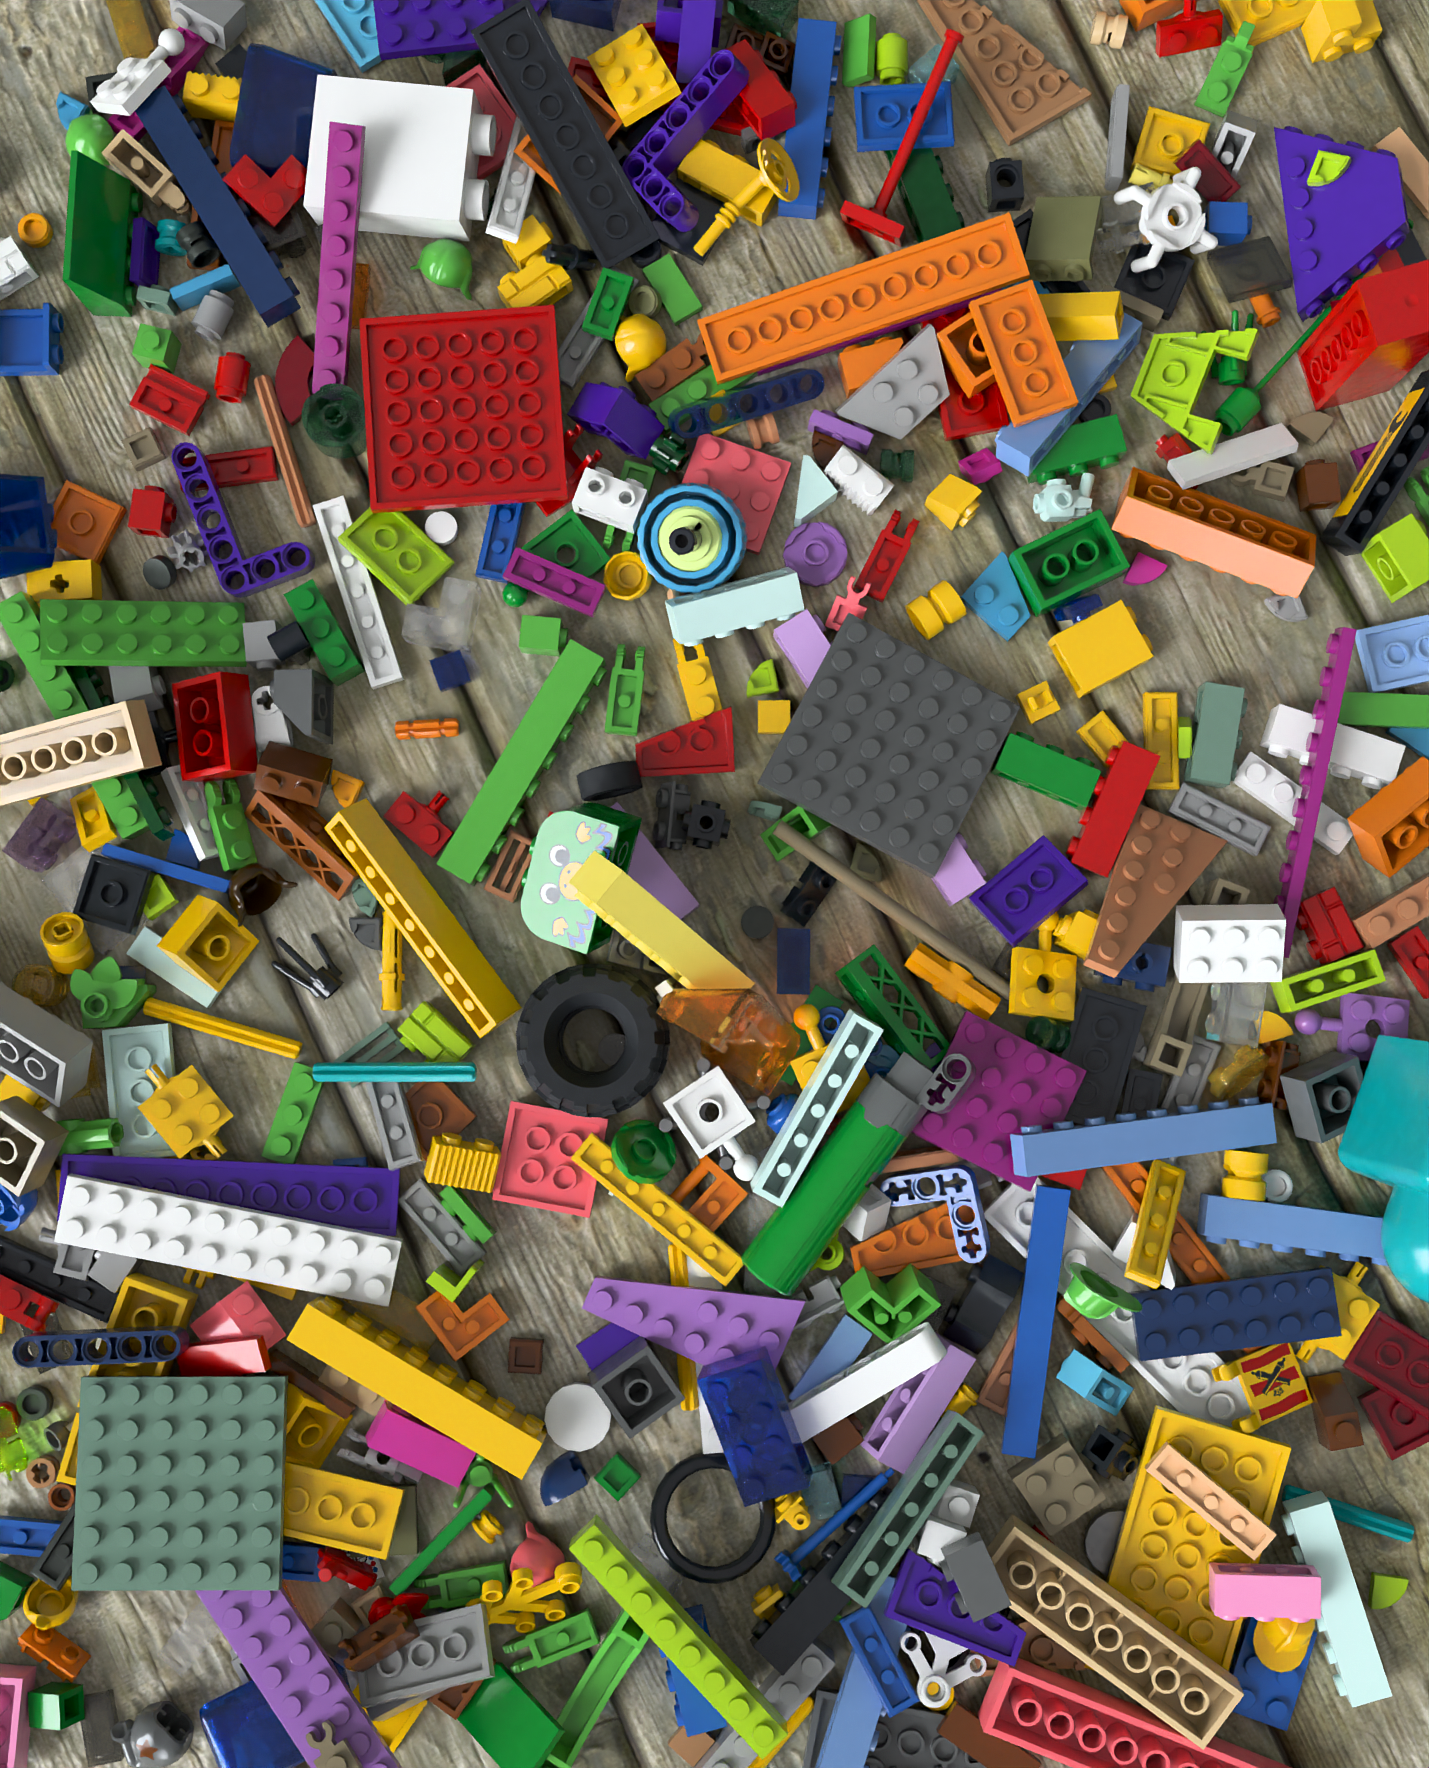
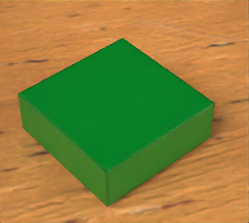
M618 1451L594 1475V1479L617 1501L641 1477V1474Z

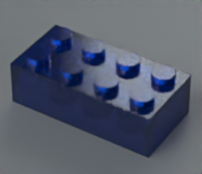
M766 1346L703 1366L697 1378V1383L744 1507L809 1488L813 1470Z

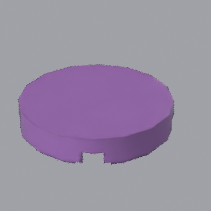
M808 522L801 524L790 533L785 541L783 559L785 567H789L797 572L798 580L801 584L819 587L830 584L840 576L846 566L848 552L845 539L836 528L824 522Z

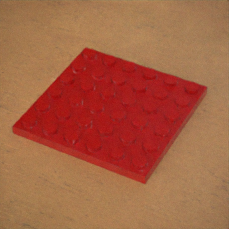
M554 305L359 319L370 508L372 513L568 499Z

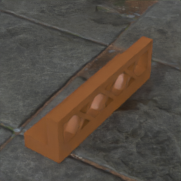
M257 790L244 812L245 816L338 901L344 898L354 881L360 878V876L324 827L328 822L310 805ZM260 804L268 811L270 820H267L257 811ZM283 828H287L292 833L294 841H290L285 837ZM306 849L311 850L316 855L318 863H314L308 858ZM330 871L335 872L344 880L341 886L332 880Z

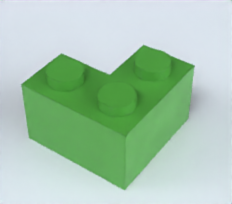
M911 1263L887 1284L863 1266L840 1286L847 1311L887 1344L918 1326L941 1306L932 1281Z

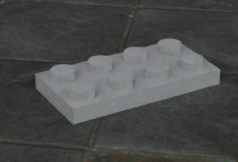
M477 1604L414 1620L420 1633L419 1637L363 1673L358 1672L361 1706L368 1708L495 1677L486 1605Z

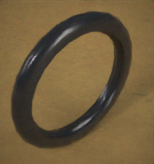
M727 1452L694 1454L678 1462L670 1469L656 1489L650 1513L653 1540L663 1559L683 1577L708 1584L734 1581L749 1573L759 1564L771 1546L776 1531L774 1496L766 1479L743 1458ZM710 1468L727 1470L745 1480L756 1496L760 1511L759 1529L749 1550L739 1559L720 1566H704L685 1557L674 1545L667 1525L668 1505L678 1485L688 1476L700 1470Z

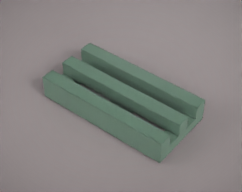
M385 1022L333 1062L348 1061L385 1032L389 1036L355 1062H367L394 1042L397 1047L377 1061L390 1062L406 1050L407 1047L400 1042L399 1036L391 1025ZM349 1082V1084L351 1085L352 1088H355L357 1085H359L360 1083H362V1082Z

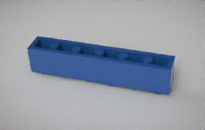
M798 19L791 93L797 102V110H795L796 125L786 130L784 149L796 169L800 190L797 199L792 202H785L779 198L778 216L815 220L817 208H823L825 188H819L820 177H827L829 158L822 157L823 147H830L832 127L826 126L827 116L833 117L835 96H829L830 86H836L838 66L832 65L833 55H840L842 35H835L837 22ZM787 181V187H786V189L784 190L786 193L788 192V181Z

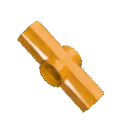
M921 942L903 965L916 976L932 985L931 988L953 1004L958 1003L972 1014L986 1021L1001 1001L997 994L973 979L974 976L953 961L949 960L948 962Z

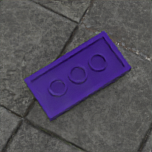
M373 0L381 60L479 49L471 34V30L503 12V0Z

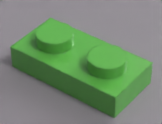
M447 1186L439 1193L443 1198L441 1204L451 1216L454 1217L457 1214L465 1223L462 1227L463 1230L474 1242L479 1239L484 1244L496 1233L494 1228L459 1188Z

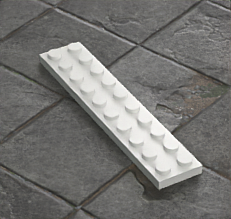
M71 1173L67 1176L54 1242L388 1307L403 1239Z
M1038 1177L1031 1192L1010 1183L984 1210L985 1219L1025 1259L1036 1184L1047 1186ZM1068 1207L1058 1292L1063 1297L1074 1276L1070 1270V1264L1073 1262L1090 1268L1104 1280L1128 1293L1148 1290L1150 1288L1147 1285L1125 1277L1127 1265L1112 1255L1113 1251ZM1118 1307L1106 1318L1094 1319L1084 1316L1178 1412L1232 1427V1420L1252 1414L1238 1376L1229 1381L1221 1380L1216 1382L1211 1372L1212 1368L1225 1364L1214 1352L1140 1361L1137 1355L1131 1311Z

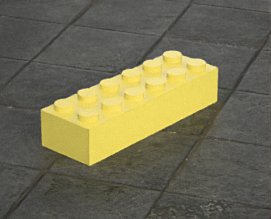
M595 850L568 882L578 890L574 895L578 900L593 910L601 919L616 929L624 938L639 948L646 956L662 967L669 975L714 1011L721 1007L728 1014H731L755 984L629 875Z

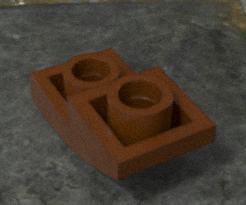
M734 23L725 49L746 39L754 50H759L765 65L770 71L774 70L777 75L785 76L796 44L768 31L762 36Z

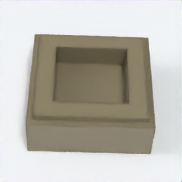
M151 427L121 440L137 472L166 459Z

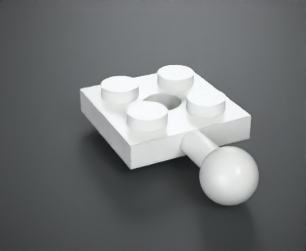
M168 28L163 30L159 35V46L147 59L129 57L123 60L118 65V72L112 79L106 80L96 89L97 95L90 101L91 104L101 113L131 116L171 72V69L164 60L168 55L176 56L183 51L185 46L183 35L176 29Z
M716 1066L664 1101L663 1104L700 1159L723 1144L735 1161L733 1165L735 1175L743 1181H750L760 1166L759 1161L753 1155L745 1154L734 1136L753 1124L755 1119L720 1067ZM712 1102L718 1106L719 1115L715 1120L705 1121L701 1118L699 1110L704 1103Z

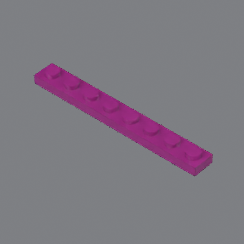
M329 121L312 393L344 398L347 396L366 126Z

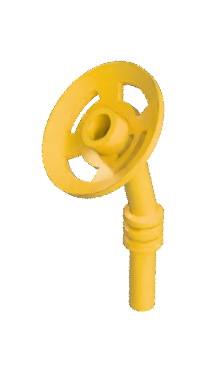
M765 138L760 141L757 148L760 167L759 174L730 203L726 202L724 204L725 208L721 207L719 210L721 214L717 213L715 215L716 220L693 247L699 255L704 256L726 228H731V223L736 221L735 217L739 218L741 215L739 211L764 186L770 187L785 202H792L797 199L800 186L796 169L785 149L777 141L771 138ZM771 153L774 154L778 160L772 159ZM787 181H788V192L786 193L784 190H785L786 187H787Z

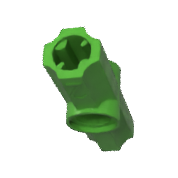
M85 1118L55 1121L69 1131L58 1155L84 1153L91 1149L119 1147L124 1137L123 1125L119 1123L118 1118L85 1121Z

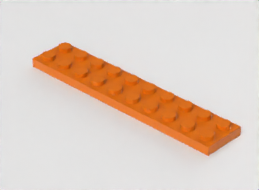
M1010 212L698 319L697 322L717 384L719 385L1029 279L1030 273Z

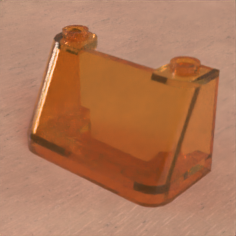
M749 988L675 989L662 998L660 1006L656 1011L664 1020L674 1023L700 1038L701 1054L710 1063L719 1066L720 1069L767 1096L771 1094L789 1066L790 1061L795 1057L801 1043L800 1035L761 994Z

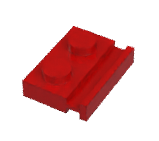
M150 364L147 376L143 377L129 405L133 409L190 436L204 410L203 406L206 400H209L211 395L207 391Z

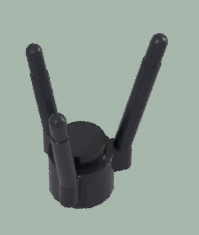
M313 933L311 939L327 965L328 970L322 966L316 971L281 937H278L276 942L311 976L308 979L310 982L277 961H272L271 963L274 968L309 990L315 998L320 996L324 1001L343 985L344 982L339 978L342 972L335 966L317 934Z

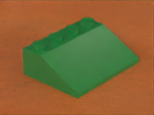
M71 151L62 280L93 316L132 317V306H135L137 303L136 288L134 283L129 281L133 218H138V213H141L143 210L142 195L138 193L129 179L79 151Z

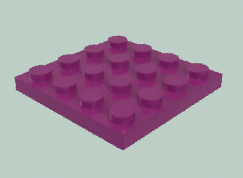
M966 1011L942 1061L953 1053L962 1054L971 1059L975 1064L976 1077L950 1112L938 1114L927 1110L911 1133L1031 1192L1038 1176L1024 1177L1014 1174L1010 1134L1021 1133L1022 1126L1042 1125V1130L1052 1129L1053 1122L1064 1121L1087 1071ZM963 1061L956 1062L951 1068V1074L954 1079L962 1078L967 1071L966 1064ZM945 1078L942 1079L941 1082L946 1084V1087L953 1090L956 1088V1085L946 1081ZM937 1091L933 1093L932 1096L936 1099L935 1103H944L943 1091L941 1093Z

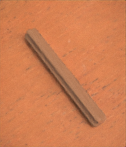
M269 375L258 376L254 379V385L297 522L301 528L313 526L316 524V518L286 422L277 400L273 381Z

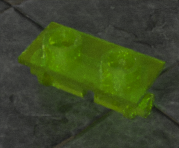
M1 1406L0 1473H3L9 1481H12L10 1471L21 1472L28 1467L29 1456L20 1437L7 1442V1438L17 1434L18 1430L11 1411Z

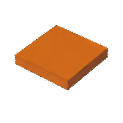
M66 480L37 537L83 560L91 559L99 565L127 509Z

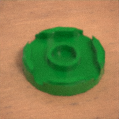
M641 1119L625 1123L614 1135L611 1144L612 1159L618 1170L627 1178L638 1183L653 1184L663 1180L672 1170L677 1157L676 1148L668 1132H663L654 1126V1122Z

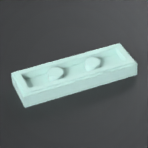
M145 926L126 954L206 1008H210L220 992H216L184 970L161 951L156 945L163 937Z

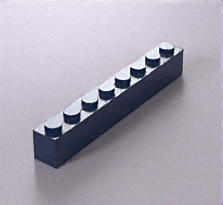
M165 85L156 89L135 112L267 327H270L301 308L295 298L300 292L290 276L286 279L282 277L279 270L284 268L275 251L272 250L269 253L266 251L263 244L268 242L259 225H250L247 218L252 214L243 199L235 200L231 194L233 189L222 180L227 173L225 171L221 174L218 173L215 166L220 162L209 145L205 148L202 147L199 140L204 138L195 121L193 119L189 122L186 121L183 114L188 112L179 95L171 96Z

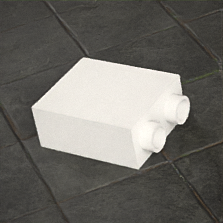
M317 75L303 204L317 225L323 227L329 121L366 126L358 231L470 241L472 220L486 221L489 210V183L487 180L477 179L479 155L493 156L496 146V118L494 115L483 113L474 89Z

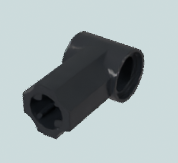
M297 621L267 636L272 649L281 662L288 660L289 662L303 665L310 661L313 648Z

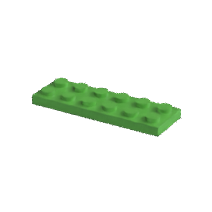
M40 599L41 665L246 667L242 624L245 623L244 603Z

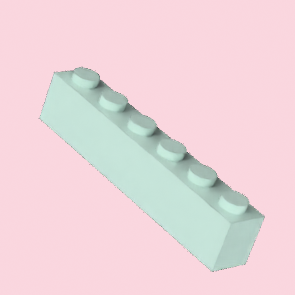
M849 1008L751 1180L750 1185L754 1193L781 1208L783 1207L882 1034L883 1029L880 1025Z
M1320 1490L1283 1501L1286 1514L1281 1515V1520L1287 1535L1293 1534L1296 1546L1291 1547V1551L1296 1564L1313 1565L1321 1576V1619H1315V1624L1319 1632L1324 1631L1327 1642L1323 1643L1322 1646L1329 1664H1335L1338 1674L1333 1675V1680L1339 1696H1346L1352 1707L1391 1697L1392 1693L1329 1500Z

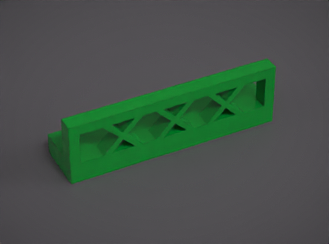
M875 944L835 973L868 1019L880 1025L883 1029L881 1036L899 1056L906 1052L929 1069L943 1059L949 1046L948 1041ZM871 956L878 965V977L867 975L859 963ZM883 984L894 986L897 990V1003L887 1002L882 995ZM903 1011L912 1012L918 1018L917 1030L907 1028L902 1022ZM923 1037L933 1039L941 1049L931 1059L923 1050Z

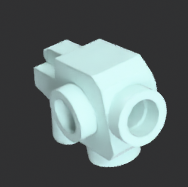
M1083 473L1078 490H1072L1071 485L1066 484V479L1048 480L1047 486L1034 496V512L1040 514V519L1044 522H1067L1071 518H1082L1086 514L1092 513L1091 504L1093 499H1090L1095 476L1090 473Z

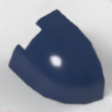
M567 1451L546 1467L540 1482V1496L545 1506L559 1502L588 1485L590 1476L575 1451Z

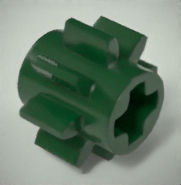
M673 432L669 439L663 435L659 436L649 452V455L654 458L652 461L653 468H656L665 476L670 469L675 473L680 472L690 455L685 450L687 444H685L686 440Z

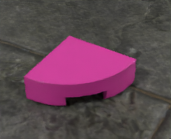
M1138 552L1122 583L1132 586L1147 584L1157 579L1168 565Z

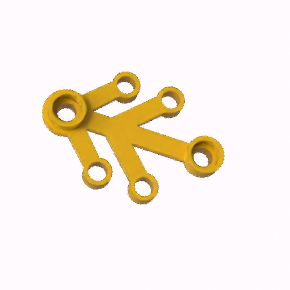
M575 1562L562 1563L555 1568V1579L531 1588L533 1586L532 1570L529 1568H518L512 1573V1582L504 1598L502 1583L498 1580H489L482 1584L480 1598L470 1600L466 1603L465 1607L477 1604L486 1605L488 1625L491 1623L515 1625V1629L519 1633L533 1631L536 1628L535 1615L532 1612L545 1613V1618L548 1621H559L565 1617V1604L562 1600L553 1599L546 1601L536 1599L559 1590L564 1594L577 1592L583 1582L581 1566ZM509 1610H514V1611H523V1612H520V1613H511V1612H507V1611H509Z

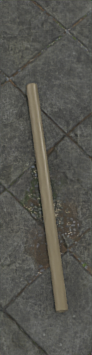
M780 821L772 834L949 960L967 970L977 980L1009 1002V981L786 822ZM1031 1017L1038 1023L1044 1020L1043 1018Z

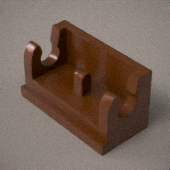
M407 1604L396 1605L389 1614L350 1639H343L338 1643V1646L341 1649H345L349 1655L348 1658L343 1660L346 1669L363 1673L419 1637L420 1633Z

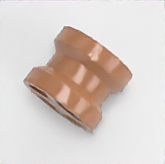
M771 411L764 413L761 418H746V426L754 450L760 449L763 444L768 442L772 444L780 442L777 426Z

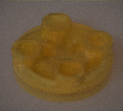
M1247 1044L1233 1055L1235 1061L1228 1067L1224 1068L1221 1066L1208 1076L1207 1080L1212 1084L1210 1092L1218 1101L1234 1096L1263 1072L1270 1061V1057L1263 1049H1252Z

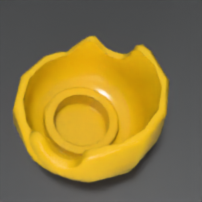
M623 551L613 555L605 565L603 582L611 596L617 599L632 601L642 597L649 590L652 583V575L646 570V566L642 563L639 553Z

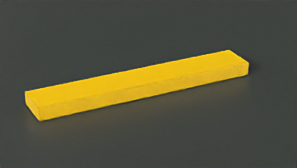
M593 1132L571 1157L575 1163L725 1287L744 1265L741 1254L655 1183L643 1184L627 1178L618 1170L612 1159L611 1147Z

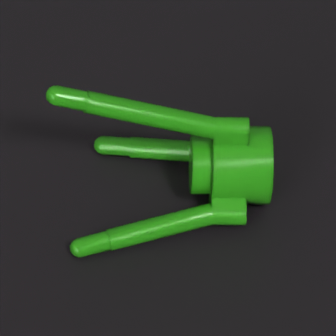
M476 1453L461 1481L453 1506L455 1508L460 1506L466 1489L470 1484L481 1487L491 1483L509 1508L514 1506V1502L498 1480L497 1474L493 1473L491 1461Z

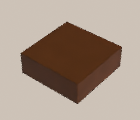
M511 1337L509 1341L508 1373L541 1374L544 1339Z

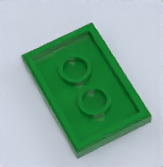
M496 1662L494 1665L495 1677L483 1680L457 1719L500 1768H541L566 1730L502 1662Z

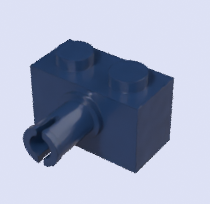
M1144 942L1115 978L1094 970V975L1103 977L1102 983L1122 986V981L1135 983L1134 989L1154 992L1155 987H1165L1172 947Z

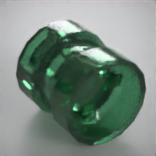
M881 448L879 473L889 481L900 479L901 482L912 483L914 450H903L901 453L893 452L892 449Z
M1036 1016L1027 1024L1025 1037L1026 1041L1036 1045L1039 1049H1044L1050 1053H1061L1070 1044L1071 1031L1066 1023L1045 1016Z

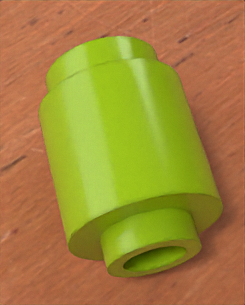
M887 33L876 42V75L880 78V84L882 85L903 84L905 76L908 74V41L898 33Z

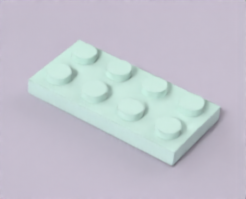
M171 1023L102 1030L109 1117L118 1118L119 1123L123 1125L124 1137L121 1140L120 1146L112 1148L113 1155L139 1157L177 1156L138 1109V1106L150 1098L157 1088L149 1076L145 1074L146 1070L151 1069L156 1077L159 1078L151 1068V1066L157 1064L168 1079L176 1076Z

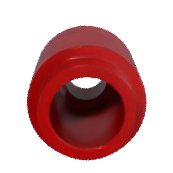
M227 352L226 356L218 358L214 383L217 399L228 403H241L243 396H246L251 364L245 360L246 357L244 355Z

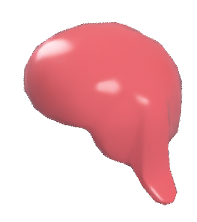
M528 1521L525 1524L527 1538L517 1547L511 1558L510 1574L512 1577L513 1571L518 1568L531 1569L533 1572V1586L531 1588L555 1579V1568L565 1563V1557L555 1543L538 1533L533 1524Z

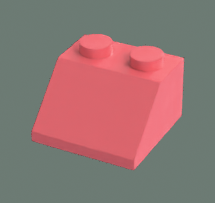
M248 1281L228 1294L189 1325L201 1342L263 1335L267 1350L287 1336Z

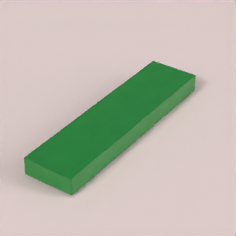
M490 1483L482 1486L393 1579L389 1589L396 1596L402 1594L492 1500L496 1489Z

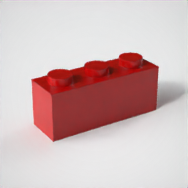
M746 39L726 48L725 50L731 51L749 71L747 84L732 103L760 140L772 138L795 126L796 99L790 91L786 92L777 73L774 70L770 71L759 50H754Z

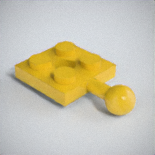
M1057 912L1036 928L1039 930L1038 950L1024 947L1012 948L1008 1014L1064 1022L1074 1021L1077 956L1051 952L1052 931L1055 930L1059 922ZM1039 976L1045 977L1048 981L1049 987L1046 993L1041 992L1037 986Z
M811 1004L800 1005L796 1008L793 1015L795 1025L806 1031L813 1050L789 1060L802 1091L830 1042L827 1044L824 1042L817 1026L820 1020L819 1011ZM864 1065L837 1113L850 1108L870 1081Z

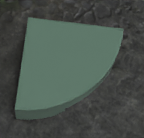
M750 801L747 812L750 815L776 822L779 820L782 807L761 801Z
M358 878L351 886L354 900L363 913L374 918L380 903L362 878Z

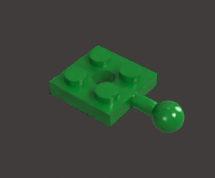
M572 509L521 547L522 550L590 579L603 570L611 559ZM569 547L576 552L572 562L562 563L558 560L557 555L562 548ZM510 582L504 587L502 597L504 602L510 607H520L527 601L530 590Z

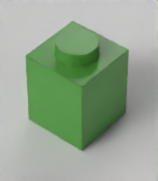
M140 323L132 355L143 367L149 368L150 364L174 374L182 344L171 330Z
M522 615L519 648L525 654L560 657L561 648H565L568 644V628H563L564 625L561 618Z

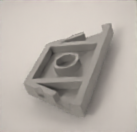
M927 324L835 410L836 413L900 440L950 395L935 328L931 324Z

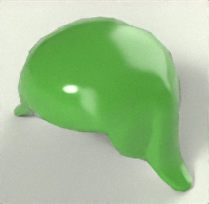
M90 110L88 114L76 117L69 123L65 138L66 149L70 157L71 151H79L102 165H110L102 155V151L115 138V135L108 121L98 114H93L92 110Z
M447 238L436 240L424 246L418 263L411 266L410 269L421 268L425 277L433 283L447 288H460L463 295L468 300H471L472 296L469 286L473 269L470 251L462 243Z

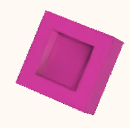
M987 448L958 461L961 473L973 485L986 482L993 476L1003 472L1000 460Z

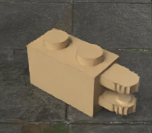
M122 129L102 151V155L110 165L125 178L129 179L156 206L160 208L164 203L175 214L177 213L178 216L189 213L190 201L178 188L180 184L174 174Z

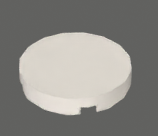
M574 1382L563 1386L553 1393L546 1406L544 1421L548 1434L557 1445L566 1450L581 1452L595 1447L604 1439L610 1428L612 1413L591 1384Z

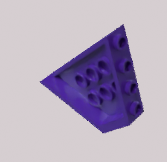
M1285 126L1284 129L1274 127L1297 313L1302 322H1304L1308 317L1314 318L1322 312L1326 306L1325 303L1334 295L1339 296L1347 291L1352 285V280L1360 273H1367L1372 270L1379 262V257L1389 249H1396L1405 241L1406 235L1410 230L1402 170L1396 155L1388 150L1378 149L1376 152L1364 150V146L1356 142L1347 141L1344 145L1334 142L1331 137L1324 134H1315L1313 137L1303 134V131L1292 126ZM1318 150L1351 157L1350 166L1337 180L1323 186H1308L1307 179Z

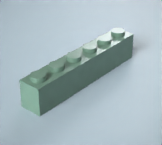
M947 1410L831 1582L866 1609L972 1453L984 1432L959 1413Z

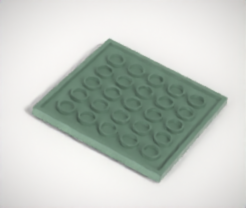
M288 1375L81 1377L71 1591L280 1590L282 1588Z

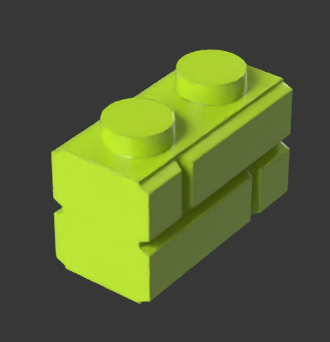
M423 1001L397 1030L403 1035L399 1040L413 1053L418 1049L427 1057L424 1062H461L476 1046L428 1001Z

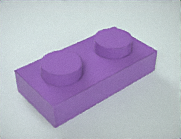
M815 409L808 423V431L813 433L814 430L844 442L843 445L867 455L874 434L870 433L866 426L856 422L848 424L839 420V416L829 410H822L820 412Z

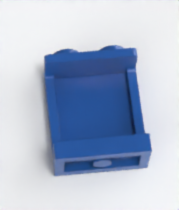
M43 303V309L0 310V376L59 375V364H63L64 361L63 348L60 345V333L64 331V320L62 314L51 303Z

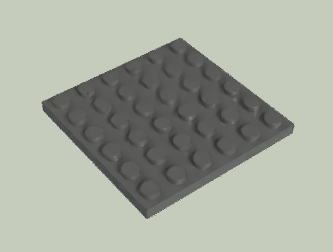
M848 613L757 784L924 875L933 878L937 874L1020 706Z

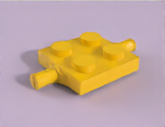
M157 1064L151 1066L159 1078L156 1077L151 1069L146 1070L145 1074L149 1076L157 1088L150 1098L138 1106V1109L179 1159H182L194 1148L203 1145L209 1149L216 1160L219 1159L221 1155L214 1145L223 1155L228 1150L221 1144L216 1135L220 1128L234 1117L232 1112L193 1065H190L179 1075L169 1079Z
M1355 1262L1347 1277L1339 1276L1332 1272L1342 1336L1306 1340L1297 1354H1295L1296 1357L1308 1364L1315 1350L1319 1347L1329 1350L1343 1360L1346 1359L1381 1305L1367 1296L1361 1287L1358 1286L1367 1270H1369L1366 1266H1363L1360 1262Z

